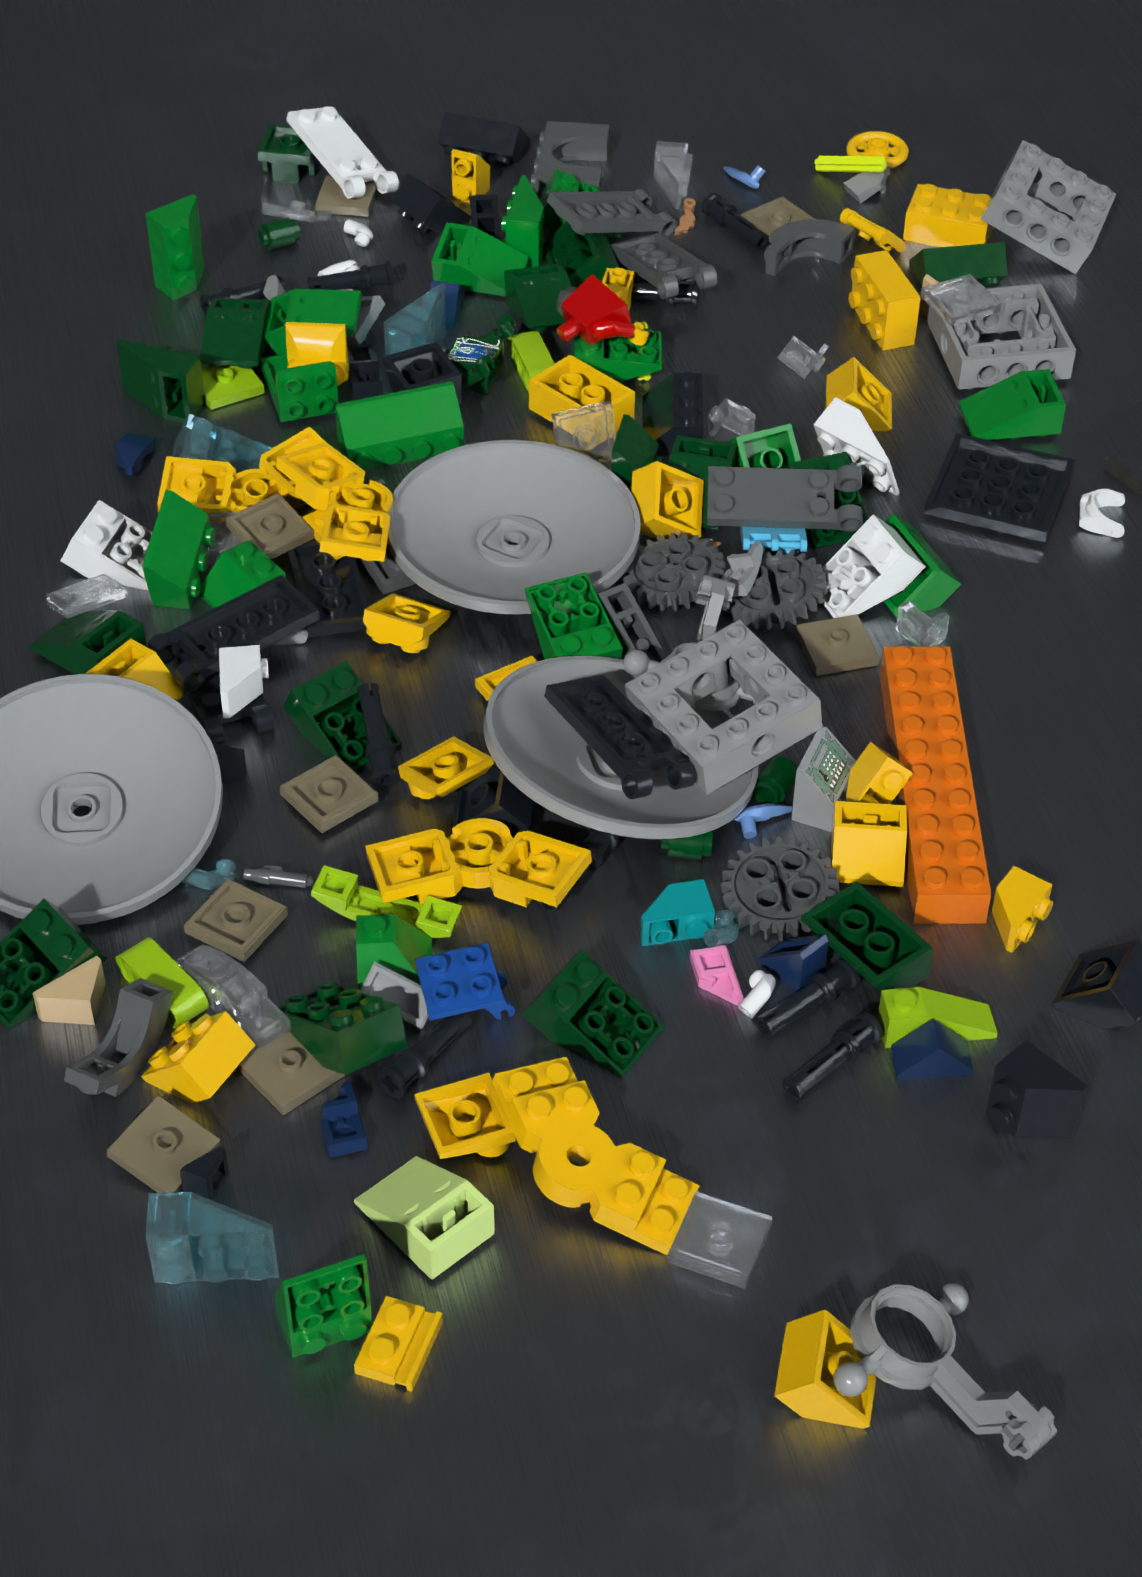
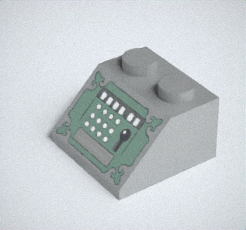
M825 726L817 730L796 770L791 820L831 832L835 801H845L849 772L856 760Z

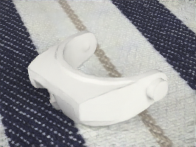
M1098 489L1083 494L1080 499L1079 526L1093 533L1115 538L1122 537L1125 532L1124 526L1104 516L1099 508L1122 506L1125 503L1124 494L1111 489Z

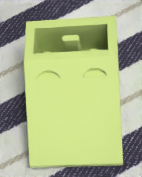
M415 1156L354 1199V1203L431 1280L495 1234L494 1205L468 1180L418 1156Z

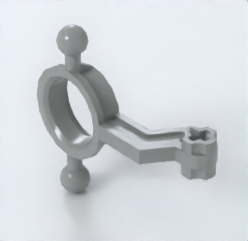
M703 575L695 599V603L705 605L696 643H683L675 647L673 652L661 662L650 660L647 654L641 650L629 651L623 659V665L627 673L633 676H640L716 633L721 610L727 611L729 609V601H732L735 583ZM728 674L729 683L723 690L718 693L716 691L696 701L693 707L708 711H721L735 706L739 698L753 701L754 705L758 702L750 694L745 695L742 692L741 685Z
M953 1282L946 1283L938 1289L935 1299L928 1292L914 1286L893 1284L881 1289L877 1294L865 1298L852 1315L850 1328L854 1349L861 1360L857 1363L848 1361L837 1367L833 1380L838 1392L849 1397L863 1393L868 1383L867 1377L872 1373L883 1382L901 1389L922 1390L931 1386L975 1435L1001 1433L1004 1439L1003 1447L1013 1457L1021 1456L1025 1460L1031 1458L1056 1435L1058 1430L1054 1426L1055 1417L1045 1406L1037 1407L1029 1403L1018 1390L984 1392L951 1356L955 1349L956 1332L950 1315L956 1316L961 1314L969 1303L968 1293L963 1286ZM884 1307L900 1308L920 1319L932 1334L936 1347L934 1360L928 1363L914 1362L900 1356L890 1348L877 1330L875 1322L876 1311Z

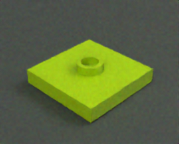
M208 364L201 366L205 403L210 410L265 393L264 384L251 368L243 369L237 365H225L220 368H213Z

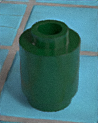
M285 217L261 224L258 238L260 244L271 251L295 244L297 240L301 239V231L295 218L289 219Z
M774 756L769 760L759 773L753 795L761 804H777L784 800L795 785L797 766L792 760L782 756Z
M713 830L691 837L661 839V849L667 850V857L701 860L702 856L711 857Z

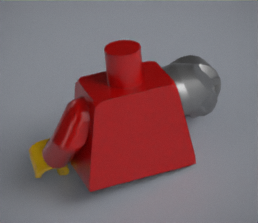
M593 274L578 288L568 287L559 293L556 308L559 314L564 317L565 322L557 327L556 331L565 343L579 335L588 344H595L602 339L618 336L629 338L635 345H645L649 332L643 331L644 325L641 322H636L634 325L631 324L627 304Z

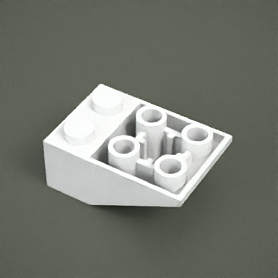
M835 397L813 424L818 436L817 440L824 452L823 456L846 452L850 465L859 467L863 478L870 481L878 490L882 492L889 491L897 496L900 492L890 461L861 411Z
M98 500L72 537L60 561L87 578L149 591L142 565L152 532L101 500Z
M872 515L822 568L827 582V594L823 595L824 603L822 604L833 618L860 614L904 590L926 566L894 528L875 515Z

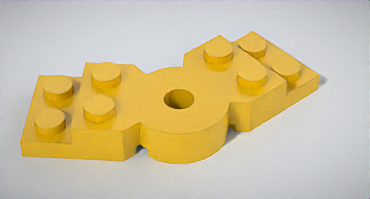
M309 426L262 454L259 464L260 469H247L237 474L236 469L229 462L166 456L157 502L158 512L165 490L175 492L206 512L211 525H223L226 523L227 517L277 493L293 508H301L307 503L294 494L295 482L276 468L277 457L326 441Z
M326 442L277 457L276 468L295 482L294 494L312 508L326 511L319 552L329 553L333 556L356 557L365 561L384 562L391 518L388 513L393 504V495L386 486L370 480L369 485L364 484L365 471Z
M476 818L461 822L452 828L453 834L448 838L445 837L444 831L434 828L365 846L367 858L383 903L417 895L419 903L422 905L427 895L438 899H445L456 896L464 886L476 889L491 887L494 897L527 907L532 899L558 907L592 861L591 850L528 830L518 832L513 838L507 825L488 818Z
M567 1057L495 1073L492 1084L520 1148L530 1153L537 1152L533 1164V1176L541 1192L553 1202L566 1207L575 1208L580 1207L581 1204L590 1203V1214L595 1222L668 1256L700 1185L664 1169L666 1159L632 1143L615 1146L609 1136L595 1126L600 1112L585 1080L578 1082ZM570 1162L577 1163V1164H579L580 1166H575V1165H573V1164L570 1163Z

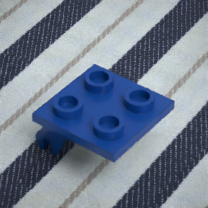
M488 942L415 959L430 1021L484 1008L498 1020L501 1019V1011L507 1010L509 1017L515 1014L514 1003L506 999L501 990L508 983L504 972L497 970Z

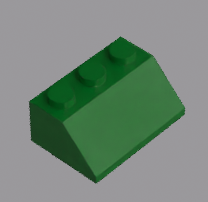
M192 194L145 213L155 286L172 300L197 291L205 269L197 196Z
M165 490L142 569L153 606L191 610L194 598H198L200 594L201 572H206L207 552L209 546L213 547L215 543L216 532L215 528L211 527L209 516L206 512L171 490Z
M893 513L885 523L897 531L926 566L904 590L883 601L895 617L902 619L940 607L961 583L918 531Z

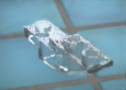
M202 944L175 960L203 990L209 1006L215 1012L221 1009L223 1012L226 1011L260 1049L291 1030V1020L267 997V987L244 966L227 954Z

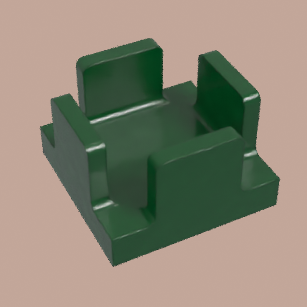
M269 124L258 149V161H262L263 172H269L272 165L274 181L298 183L300 179L299 165H309V176H315L320 161L294 129L287 125Z

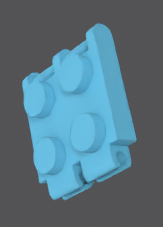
M740 527L743 550L749 551L751 544L760 541L763 553L767 551V548H771V551H778V548H780L783 554H788L791 550H794L796 554L799 549L800 552H807L805 529Z

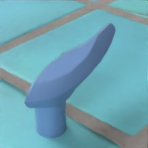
M759 165L756 166L750 175L747 172L739 171L732 167H723L727 174L751 188H759L758 181L766 172Z
M773 803L754 805L745 808L734 820L741 823L744 838L750 839L757 836L755 822L766 821L771 817L792 812L793 806Z

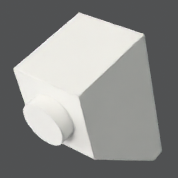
M260 645L219 648L220 694L223 718H231L263 693V679L269 678L268 658L261 659Z

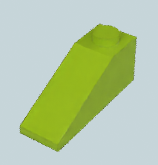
M922 987L881 991L877 1020L883 1030L882 1039L885 1049L891 1048L892 1044L931 1019H935L966 1041L997 1038L998 1032L989 1004Z

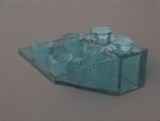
M440 283L384 321L386 356L437 342L441 347L446 334L445 284Z
M189 414L175 440L172 457L229 462L236 469L237 474L247 469H260L261 455L272 448L260 441H254L242 436L233 430H227L210 423L204 418H198Z
M192 1192L149 1193L145 1236L155 1283L175 1285L192 1281L219 1283L224 1280L248 1279L251 1281H262L266 1278H279L278 1258L272 1224Z

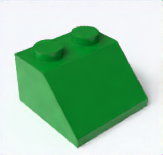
M791 423L738 436L727 441L728 443L737 444L736 467L786 468L788 463L801 461Z
M247 540L221 553L202 583L199 596L214 609L280 575L286 579V575L250 540Z

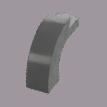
M821 219L800 220L780 226L771 232L770 245L764 253V260L766 261L765 273L775 276L790 261L806 256L821 257L841 264L854 250L856 228L840 222Z
M142 978L120 988L115 1016L106 1037L93 1053L66 1067L64 1082L78 1087L81 1092L90 1095H98L105 1092L117 1097L124 1092L144 1069L160 1040L169 1014L173 991Z

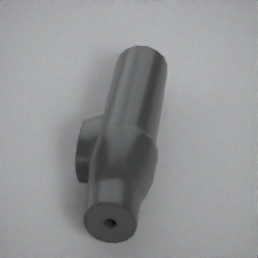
M266 865L258 869L245 868L243 874L244 880L265 885L274 884L307 888L315 882L309 874L286 872L283 867Z

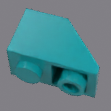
M704 879L668 884L641 917L640 942L642 947L687 939H699L713 935L715 910Z

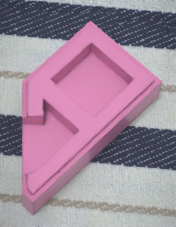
M726 945L690 950V962L698 987L738 1006L743 1001V994Z

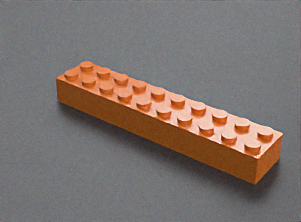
M938 646L883 647L880 683L890 755L895 757L913 773L896 796L897 805H907L905 866L913 924H986L991 900V888L950 647Z

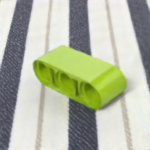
M538 330L513 334L508 338L511 359L528 393L529 379L555 364Z
M145 938L115 957L119 971L129 984L142 978L173 991L166 1021L171 1027L176 1029L183 1022L190 1021L209 1009L208 1000L200 986L152 938Z

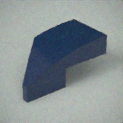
M131 433L124 435L115 444L116 466L126 468L125 473L129 476H133L142 470L143 457L155 450L156 438Z
M350 1081L344 1082L340 1086L341 1093L334 1101L327 1100L321 1106L323 1119L320 1121L329 1158L368 1149L367 1137L358 1113L357 1100Z

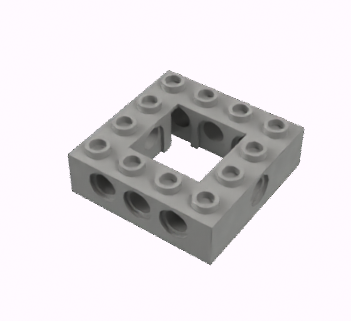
M1022 140L1007 164L981 220L1076 274L1093 250L1116 193L1112 192L1107 186L1098 184L1088 178L1085 173L1067 166L1061 159L1043 152L1037 145ZM1027 193H1032L1035 198L1028 196ZM1039 198L1056 207L1060 212L1047 207ZM1062 211L1073 218L1070 220Z
M1041 283L931 293L927 323L958 390L990 387L1020 371L1049 369L1055 381L1071 379L1076 349ZM1018 331L1021 339L1000 341V339H996L994 342L979 343V334H1002Z
M740 619L625 684L627 699L685 759H689L693 763L696 770L695 783L706 795L823 728L820 699ZM728 674H730L741 685L742 692L745 695L750 694L758 703L712 729L692 707L696 701L714 691L718 693L723 690L729 683Z

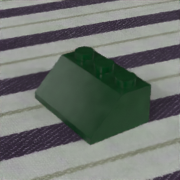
M566 221L544 243V254L548 265L559 264L567 272L573 287L578 288L592 274L602 282L607 268H619L605 233L581 235L574 232L571 225Z
M1005 242L926 248L909 260L910 268L919 288H922L923 278L926 274L943 286L955 285L956 289L970 288L972 283H982L983 287L999 285V281L1008 276Z
M855 882L801 916V921L815 934H826L829 940L828 945L876 989L910 988L929 977L933 947L858 882Z

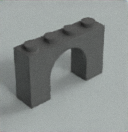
M547 121L545 131L540 132V145L537 147V159L534 161V173L531 175V186L539 200L541 192L556 168L562 172H568L581 182L593 185L599 191H602V167L571 165L563 162L570 160L607 162L609 125Z

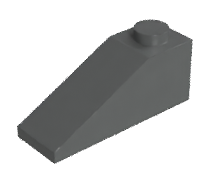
M626 582L598 593L597 596L623 648L622 659L632 650H641L647 654L650 660L661 662L667 657Z

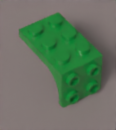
M287 354L261 358V369L280 422L336 413L335 404H338L336 367L332 361L287 368Z

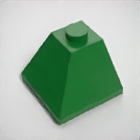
M394 914L356 916L358 989H361L374 962L420 984L415 959L432 955V937Z

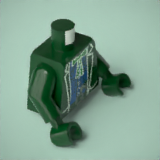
M510 314L500 317L496 322L498 328H494L485 336H458L449 350L443 349L461 373L462 390L468 389L488 395L504 364V337L509 338L514 334L516 322Z

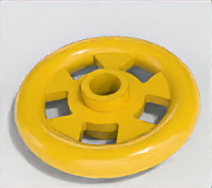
M869 131L855 135L846 146L848 156L885 157L889 169L901 165L909 155V149L904 140L894 134L881 131ZM857 149H864V152H858Z

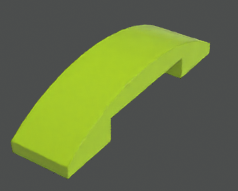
M326 865L323 866L311 891V896L320 903L355 922L356 916L394 914L432 938L451 937L462 911V905L428 895L422 905L419 902L405 898L383 903L378 890L358 885V875Z

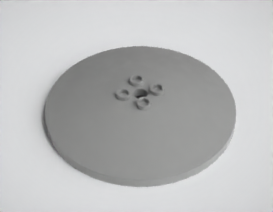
M527 440L478 442L457 447L432 457L412 470L400 482L393 493V504L388 513L391 516L387 539L390 552L401 570L414 583L449 603L468 609L496 614H531L525 594L526 587L585 572L598 595V593L608 589L627 571L634 560L640 541L639 509L630 490L619 477L586 455L561 446Z
M564 656L544 659L512 672L492 692L483 722L484 738L492 759L506 778L521 792L539 805L565 819L598 831L643 839L685 838L707 833L729 823L744 810L752 797L758 778L759 765L708 795L696 783L691 787L674 790L668 785L663 768L648 771L653 781L651 794L637 799L626 797L622 789L621 779L544 697L547 685L604 674L627 698L625 684L638 676L627 673L621 659L599 656ZM692 707L712 729L734 717L729 710L708 711Z
M76 674L45 679L26 685L0 698V911L24 919L45 898L62 909L76 925L107 921L130 914L153 903L176 887L195 868L212 842L218 827L222 810L223 788L220 766L213 744L201 724L184 706L152 686L119 676L103 674ZM79 806H89L92 808L91 812L85 816L73 814L74 810Z

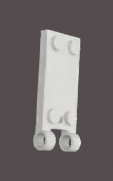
M334 107L288 112L286 121L342 188L344 195L348 199L363 197L366 189L365 182L373 181L381 194L393 193L398 190L399 180L397 174L394 171H386Z

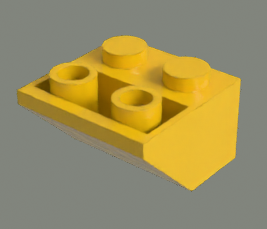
M129 639L85 673L119 676L135 680L158 689L176 701L184 696V690L175 681L174 676L157 653L133 639Z
M835 801L831 830V868L837 869V880H839V883L854 884L858 882L859 884L903 887L907 839V805Z
M226 1011L213 1016L205 1014L195 1022L190 1023L187 1020L180 1024L171 1034L172 1042L167 1047L160 1048L148 1060L150 1067L141 1077L147 1083L190 1104L206 1100L213 1096L256 1044Z

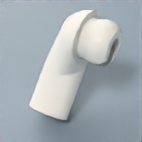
M350 219L344 224V232L356 236L355 242L359 246L367 247L369 241L373 240V233L367 225Z
M354 260L336 263L319 271L318 276L359 270L358 263Z
M756 970L752 973L749 983L753 989L738 1005L739 1009L750 1018H754L766 1004L776 985L775 978L770 973L766 974L763 970Z

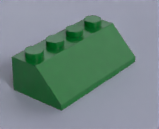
M452 381L335 404L338 451L364 471L426 459L464 446V425Z

